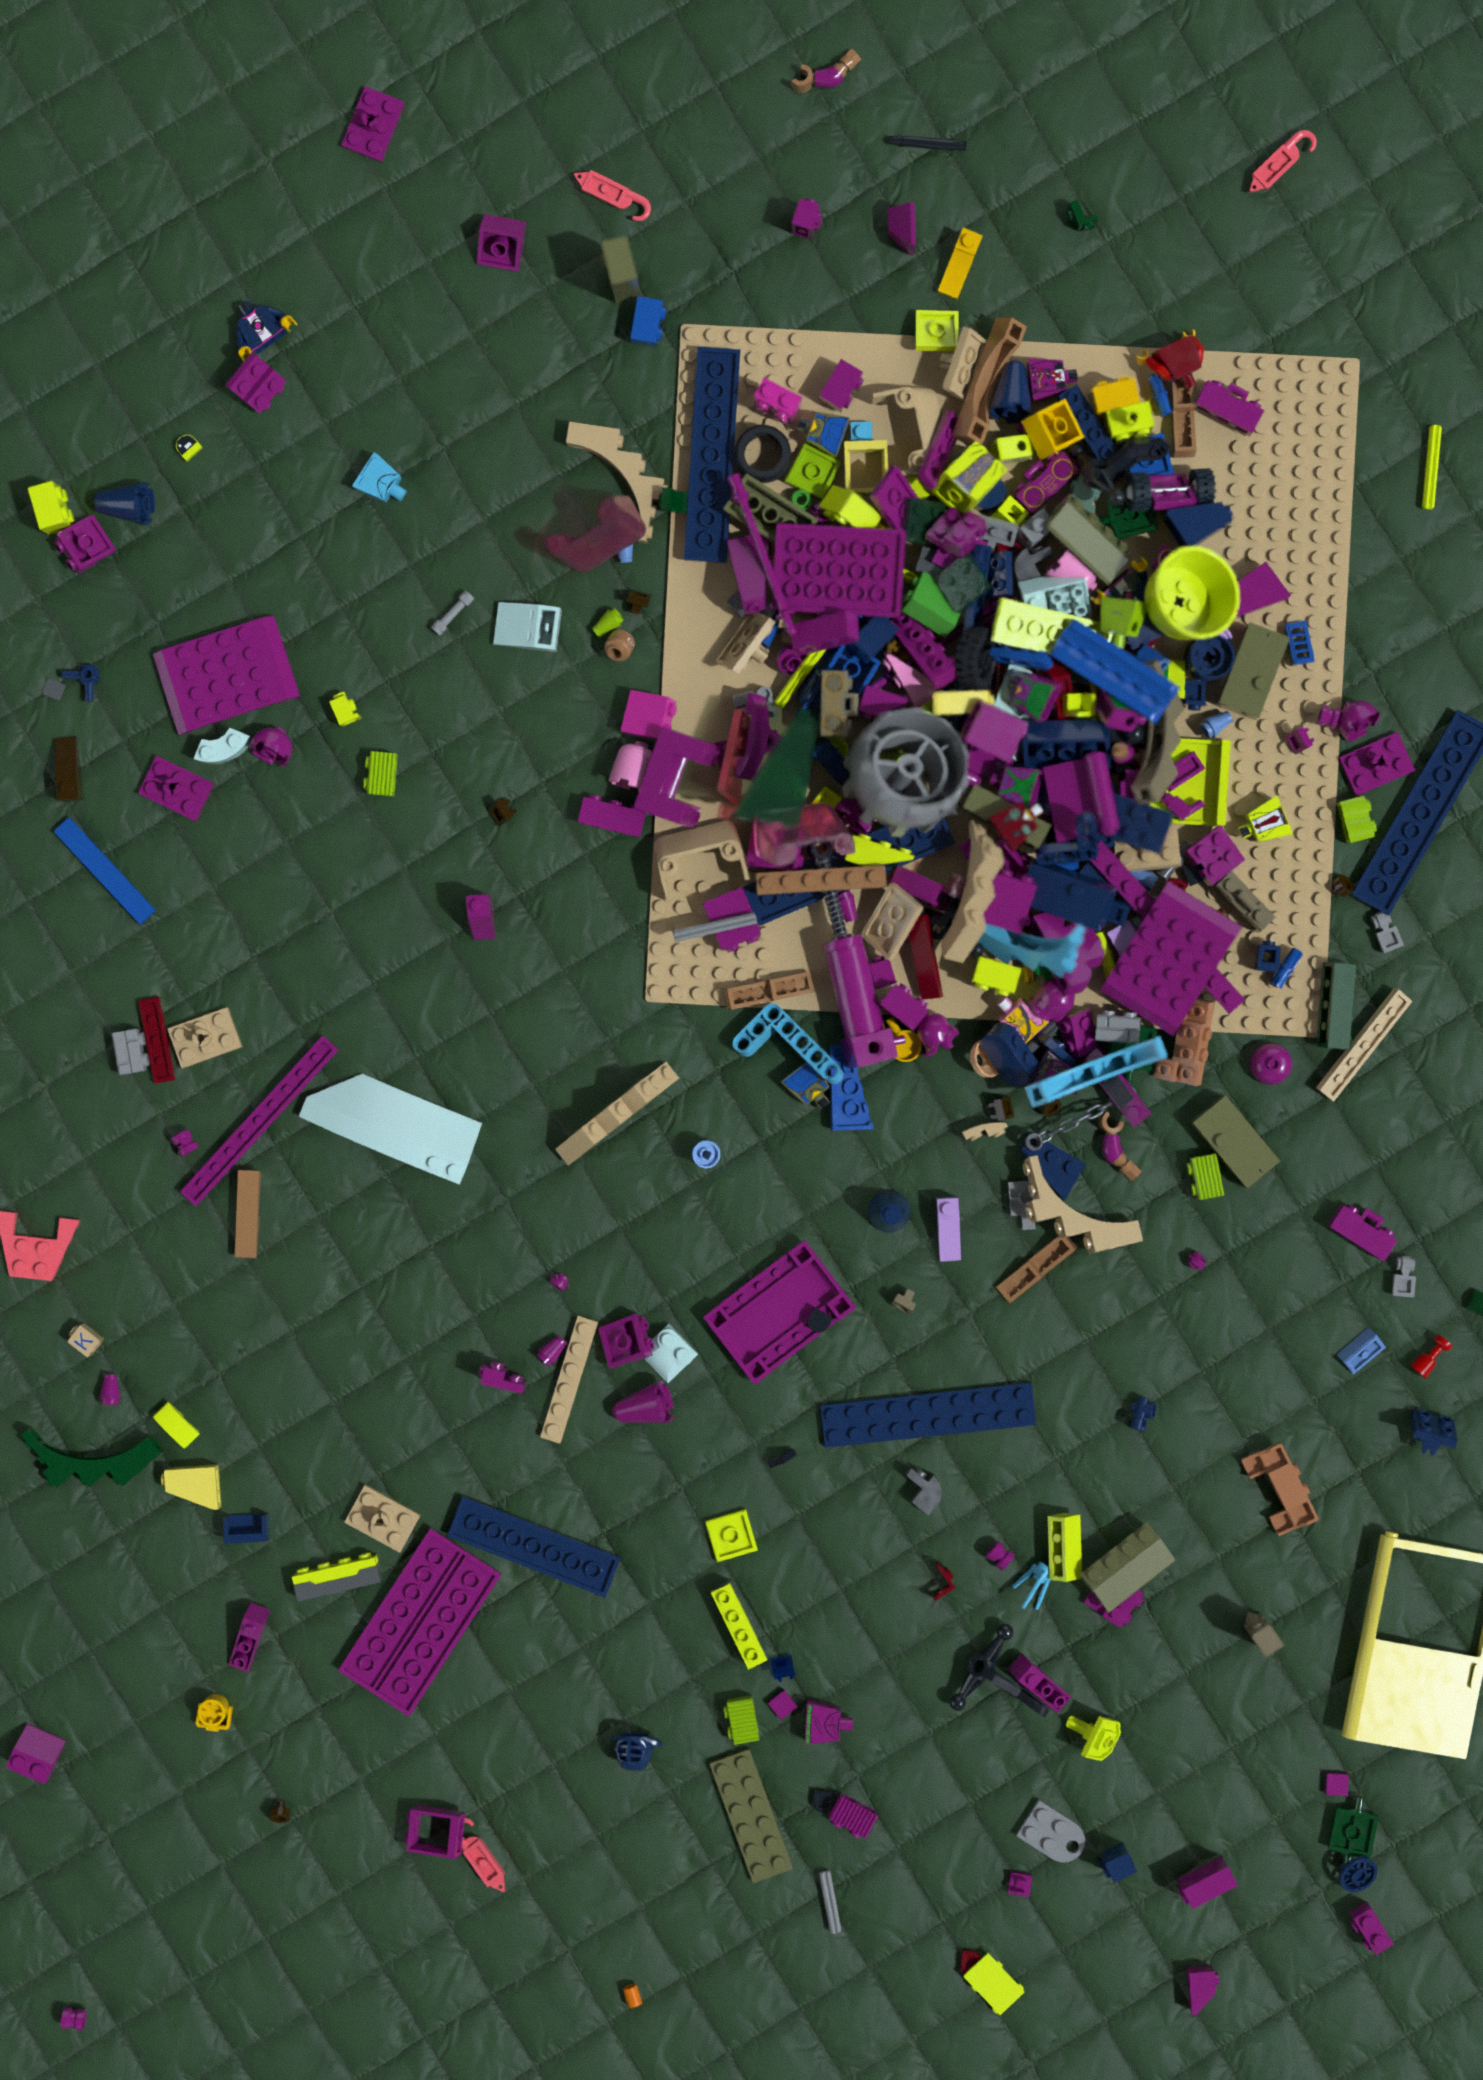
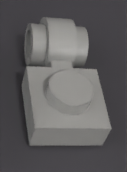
M1381 911L1374 913L1371 921L1375 929L1379 928L1382 930L1375 934L1382 953H1387L1404 946L1397 926L1388 927L1389 923H1392L1390 915Z
M1402 1255L1396 1259V1270H1400L1401 1274H1393V1296L1414 1298L1416 1276L1409 1275V1273L1415 1269V1259L1411 1258V1256Z

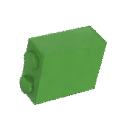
M923 571L919 577L915 576L909 585L911 590L906 593L903 599L905 605L902 611L945 638L956 626L966 598Z

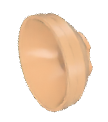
M981 1040L976 1042L970 1053V1063L973 1069L982 1077L997 1076L999 1073L981 1048ZM977 1055L982 1058V1066L977 1063Z

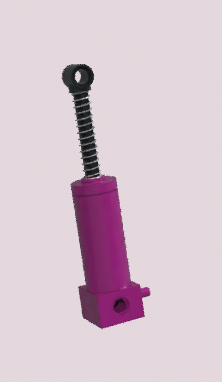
M824 837L811 840L807 845V854L813 860V864H816L818 870L831 869V864L829 863L830 859H832L831 853L833 850L831 842ZM817 843L823 846L822 854H818L816 851ZM823 891L824 899H826L825 904H827L829 912L828 915L830 916V926L833 928L834 935L831 938L832 942L822 945L845 1038L840 1039L846 1067L858 1068L896 1058L898 1054L895 1045L905 1043L906 1039L904 1035L893 1037L892 1029L884 1027L862 934L852 936V934L847 933L846 924L844 923L845 918H843L844 913L841 911V902H839V896L837 895L838 891Z

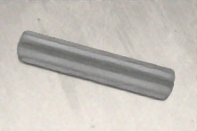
M824 1870L819 1873L830 1933L836 1934L841 1932V1925L830 1870Z

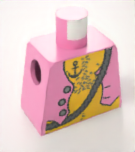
M1004 996L997 1003V1006L1003 1011L999 1016L1000 1023H1007L1015 1027L1025 1043L1049 1023V1021L1038 1018L1030 1008L1029 1002L1024 998L1019 997L1012 1003Z

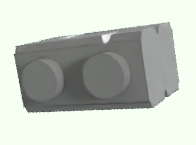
M1102 1010V1014H1097L1095 1040L1138 1044L1141 1017H1136L1134 1012H1124L1123 1016L1115 1015V1011Z
M140 1029L111 1033L119 1075L147 1071L146 1066H149V1057L147 1053L144 1054L143 1045H146L144 1033H140Z

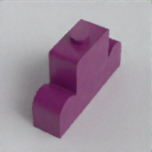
M1045 912L1033 916L1029 929L1034 937L1055 939L1071 935L1079 924L1075 923L1064 927L1063 918ZM1082 926L1086 930L1081 936L1084 940L1076 950L1079 955L1074 961L1077 963L1070 974L1065 972L1061 978L1053 973L1065 997L1080 993L1086 989L1092 977L1091 969L1100 966L1105 955L1100 938L1094 933L1093 929Z

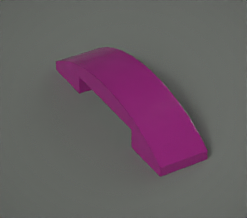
M748 693L745 714L751 715L745 757L738 756L735 771L736 778L747 781L753 779L760 767L769 734V713L766 699L764 696L754 693Z

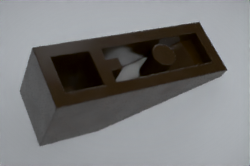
M76 736L55 739V783L57 800L61 802L84 800Z

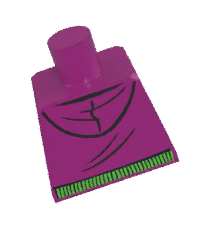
M807 1699L805 1744L839 1741L840 1730L852 1731L853 1718L841 1717V1707Z

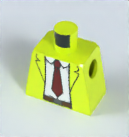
M1028 435L997 438L987 447L988 452L996 460H999L1003 466L1024 462L1032 456V453H1037L1032 442L1029 441Z
M1278 796L1271 798L1246 814L1245 817L1248 823L1238 827V832L1242 839L1253 835L1256 843L1293 834Z

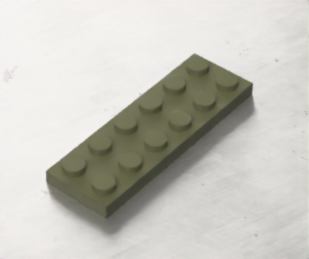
M750 1748L711 1761L710 1767L752 1882L756 1883L792 1870L791 1860Z

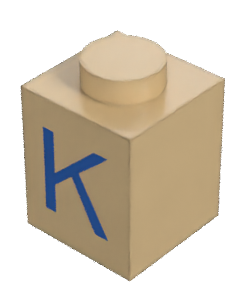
M84 1323L80 1326L76 1325L68 1335L71 1338L67 1342L83 1355L89 1357L92 1356L104 1338Z

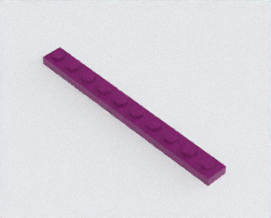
M1100 841L1098 843V856L1089 861L1110 884L1117 886V892L1144 920L1156 900L1110 849ZM1216 968L1204 988L1230 1014L1245 1001V998Z
M323 1035L180 1193L193 1205L198 1206L339 1049Z

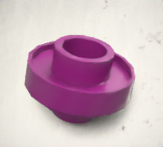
M793 644L787 645L778 652L776 663L780 671L784 674L792 675L807 655L794 651Z

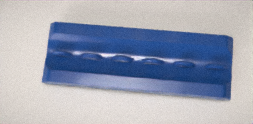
M1072 618L1048 652V655L1154 724H1156L1180 690L1176 684L1074 618Z

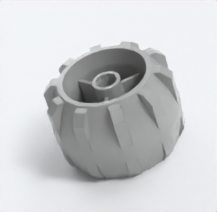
M915 707L895 712L885 711L878 715L860 733L853 747L847 753L843 765L849 771L850 778L842 788L845 797L849 799L856 798L858 804L865 811L860 819L867 825L874 819L881 824L889 826L888 831L890 835L902 837L909 828H917L921 832L926 833L933 829L940 819L954 808L960 796L966 790L969 782L967 776L968 751L951 725L934 714ZM891 752L904 755L898 762L878 760V754ZM922 771L928 781L929 795L919 778Z

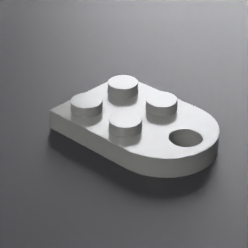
M1038 1799L1016 1833L1017 1837L1058 1862L1075 1860L1080 1856L1085 1846V1836L1081 1827L1075 1821ZM1076 1841L1078 1848L1075 1851H1069L1066 1848L1068 1842Z

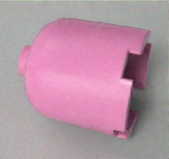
M1066 546L1065 549L1067 551L1062 557L1058 555L1047 568V572L1044 575L1046 577L1086 578L1088 593L1090 594L1098 585L1095 582L1098 576Z
M636 741L635 744L623 745L618 751L608 781L626 790L634 787L640 791L653 751L647 748L648 744Z

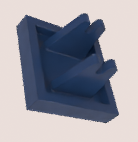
M1003 551L990 555L985 599L1013 595L1015 585L1012 584V568H1014L1012 552Z
M1412 1410L1410 1417L1413 1437L1420 1439V1442H1422V1453H1426L1430 1449V1455L1433 1456L1440 1445L1451 1448L1456 1447L1458 1440L1453 1419L1445 1415H1434L1426 1410Z

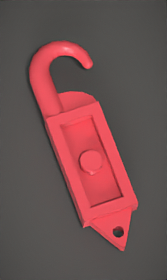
M1300 130L1290 137L1252 174L1253 179L1249 193L1264 189L1267 191L1297 162L1299 150L1296 144L1302 138L1310 139L1311 147L1309 151L1313 152L1317 144L1315 135L1308 130Z
M592 170L590 172L574 173L583 192L618 209H626L633 201L642 205L644 213L641 216H632L633 220L643 221L650 215L651 204L644 196Z
M465 1817V1823L473 1826L474 1823ZM476 1836L469 1837L466 1840L463 1837V1854L485 1885L505 1892L504 1874L506 1873L483 1840Z

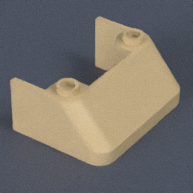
M903 387L873 393L872 404L896 400L897 405L902 409L915 408L923 449L916 450L910 454L908 459L909 470L901 472L906 479L918 476L917 474L941 421L936 393L930 388ZM949 457L946 461L943 471H945L949 466Z
M722 821L662 836L655 841L654 851L667 901H671V896L666 878L673 877L678 873L680 869L678 857L717 847L720 848L721 855L725 860L730 862L741 861L745 881H750L738 831L734 823Z

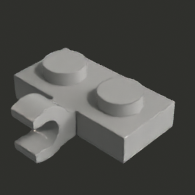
M978 514V516L986 519L987 531L982 539L988 540L987 546H992L991 554L994 553L996 543L1013 547L1019 528L1018 524Z

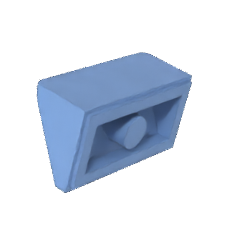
M1367 1328L1343 1348L1337 1356L1354 1375L1386 1347L1379 1337L1370 1328Z

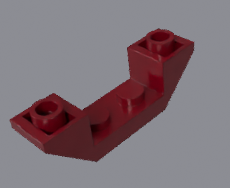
M1048 655L1053 660V666L1048 670L1036 668L1037 675L1061 682L1063 685L1052 707L1053 717L1047 718L1046 721L1074 720L1075 716H1063V694L1073 693L1070 673L1064 664Z

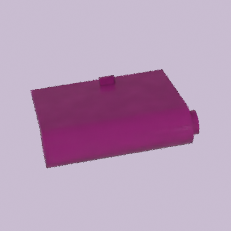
M1105 752L1092 753L1084 756V759L1043 767L1057 843L1077 839L1076 817L1084 812L1092 813L1095 816L1097 835L1110 836L1116 834V830L1119 829V823Z

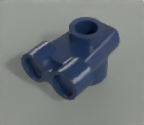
M1138 1397L1137 1402H1133L1132 1414H1134V1418H1132V1429L1146 1432L1147 1419L1153 1420L1155 1417L1156 1403L1142 1397Z

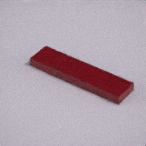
M920 914L909 932L920 995L923 1000L943 997L929 918L928 914Z
M161 998L140 1000L138 1003L154 1084L174 1081L176 1076Z

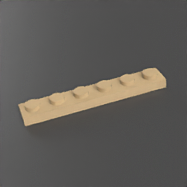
M1394 987L1350 1043V1049H1346L1316 1088L1334 1102L1412 1003V1000Z
M579 1315L577 1317L540 1436L541 1438L557 1443L562 1441L598 1321Z

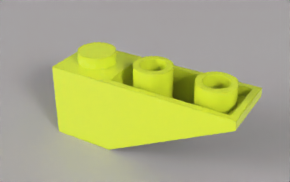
M859 833L858 836H853L845 861L861 867L913 861L914 856L910 855V850L899 847V850L890 848V843L881 840L875 843L870 841L871 837Z

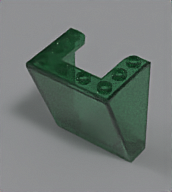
M803 708L796 709L742 794L735 810V815H738L739 819L752 821V818L761 819V823L770 825L773 822L782 823V826L786 828H795V826L800 825L813 760L812 750L815 747L820 711Z

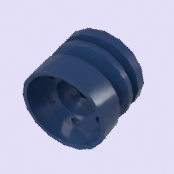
M1221 635L1192 641L1186 647L1183 656L1186 671L1199 681H1212L1226 675L1232 669L1235 661V651L1232 644ZM1210 656L1211 660L1208 662L1203 661V657Z

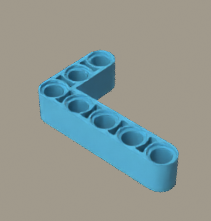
M772 1003L765 1006L733 1039L734 1049L740 1055L749 1057L777 1031L827 1082L837 1084L843 1078L842 1069L777 1004ZM779 1011L777 1018L770 1019L773 1012ZM792 1025L793 1030L785 1034V1028ZM759 1026L764 1027L762 1033L755 1034ZM802 1040H807V1045L799 1048V1043ZM744 1041H748L747 1048L740 1049L741 1044ZM815 1055H822L820 1061L813 1062V1058ZM832 1068H836L835 1075L832 1077H828V1071Z

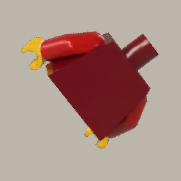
M1191 329L1189 335L1183 332L1182 339L1158 349L1151 354L1152 357H1149L1148 350H1143L1142 354L1144 357L1136 355V361L1138 365L1146 366L1164 380H1168L1169 383L1180 379L1185 390L1197 385L1192 373L1202 368L1204 347L1198 338L1195 337V330Z

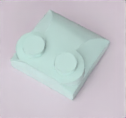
M668 1323L652 1339L654 1343L653 1356L645 1358V1360L669 1383L698 1353Z

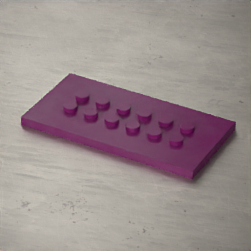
M431 1527L338 1671L409 1717L502 1573Z

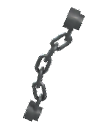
M1109 1098L1107 1104L1103 1106L1096 1104L1085 1111V1115L1079 1118L1070 1117L1059 1124V1128L1053 1131L1043 1130L1038 1134H1029L1025 1138V1146L1031 1151L1038 1150L1044 1143L1052 1139L1053 1134L1059 1131L1066 1133L1079 1125V1121L1085 1118L1092 1120L1102 1115L1105 1108L1109 1106L1115 1108L1117 1105ZM1099 1107L1097 1109L1098 1111H1100L1099 1113L1091 1116V1113H1088L1089 1111ZM1074 1120L1072 1123L1075 1125L1064 1129L1065 1126H1062L1063 1124ZM1047 1133L1046 1136L1048 1138L1043 1140L1041 1135ZM1031 1138L1036 1140L1035 1146L1030 1145Z

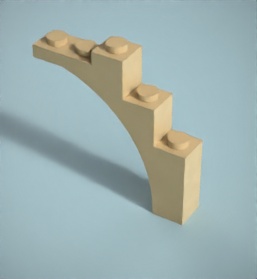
M569 422L567 446L582 449L603 458L629 484L637 500L641 516L638 543L647 544L648 538L652 539L653 526H650L651 517L655 518L656 505H653V502L659 503L658 498L659 494L662 493V487H668V485H664L665 481L662 478L640 475V473L645 472L646 460H642V454L618 450V448L623 447L624 436L621 435L620 429Z
M971 819L968 824L971 838V853L964 893L953 923L941 942L943 957L961 963L964 962L986 930L983 913L995 897L992 880L1004 864L1001 848L995 846L991 824Z
M665 1062L555 1150L569 1166L677 1081L679 1077L669 1064Z
M1038 1155L1024 1160L1023 1171L1028 1176L1030 1183L1028 1191L1034 1199L1027 1202V1207L1025 1208L1026 1216L1030 1219L1031 1224L1055 1218L1054 1227L1060 1239L1084 1234V1246L1089 1251V1254L1143 1241L1138 1220L1111 1223L1095 1220L1078 1213L1066 1205L1049 1187L1042 1175Z

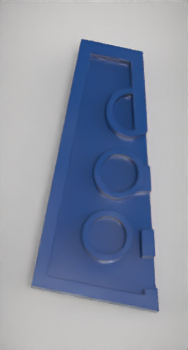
M841 1045L828 1046V1056L843 1071V1078L839 1083H829L831 1131L874 1129L868 1113V1105L863 1095V1087L858 1077V1069L846 1067ZM836 1068L829 1070V1077L835 1075Z

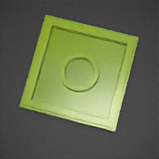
M804 443L785 482L808 492L811 496L822 501L842 462Z

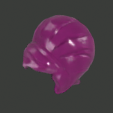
M1051 978L1040 985L1035 995L1030 997L1028 1004L1038 1018L1045 1021L1054 1019L1053 1022L1056 1023L1063 1019L1074 1005L1075 994L1065 997L1056 979Z
M930 1013L925 1015L920 1021L917 1034L926 1050L921 1055L926 1058L931 1057L937 1053L940 1044L945 1049L953 1048L952 1039L959 1034V1031L954 1025L949 1024L944 1015Z

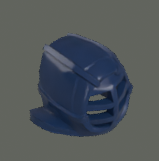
M621 1733L610 1738V1743L617 1741L614 1750L616 1751L621 1768L631 1771H642L645 1769L653 1756L654 1745L658 1747L663 1746L660 1739L645 1733Z

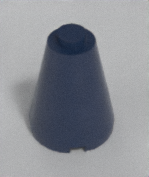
M1013 360L1004 366L989 410V415L997 421L1000 418H1004L1006 423L1015 424L1021 423V421L1032 416L1026 367L1020 361Z
M140 482L98 491L96 496L93 497V507L101 514L140 525H149L152 521L149 518L150 513L155 511V495L153 489L148 488V485H150L148 482Z
M882 1191L873 1197L868 1208V1215L872 1225L885 1233H894L904 1228L911 1214L907 1199L896 1191Z

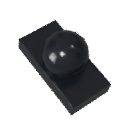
M1145 721L1143 725L1137 724L1131 732L1110 727L1111 746L1117 743H1147L1148 721Z

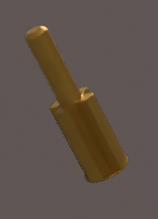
M895 640L890 641L886 645L889 653H897L900 650V644Z

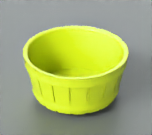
M1188 546L1170 554L1151 575L1145 590V603H1147L1146 610L1148 611L1149 618L1167 636L1180 640L1205 639L1222 633L1230 626L1239 608L1240 593L1234 572L1221 556L1207 548ZM1175 596L1183 599V607L1180 608L1179 605H1174L1176 601Z

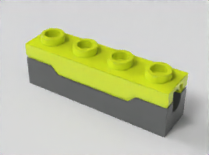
M371 1552L358 1555L359 1558L354 1560L347 1557L339 1559L338 1563L330 1565V1562L318 1564L316 1569L309 1570V1567L297 1569V1573L292 1576L297 1601L380 1583L383 1577L377 1554L371 1555Z
M731 1580L712 1588V1597L748 1670L767 1661L768 1655Z

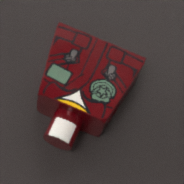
M1020 802L992 815L988 819L1010 851L1013 852L1038 828L1034 819L1043 814V811L1037 803L1026 809Z

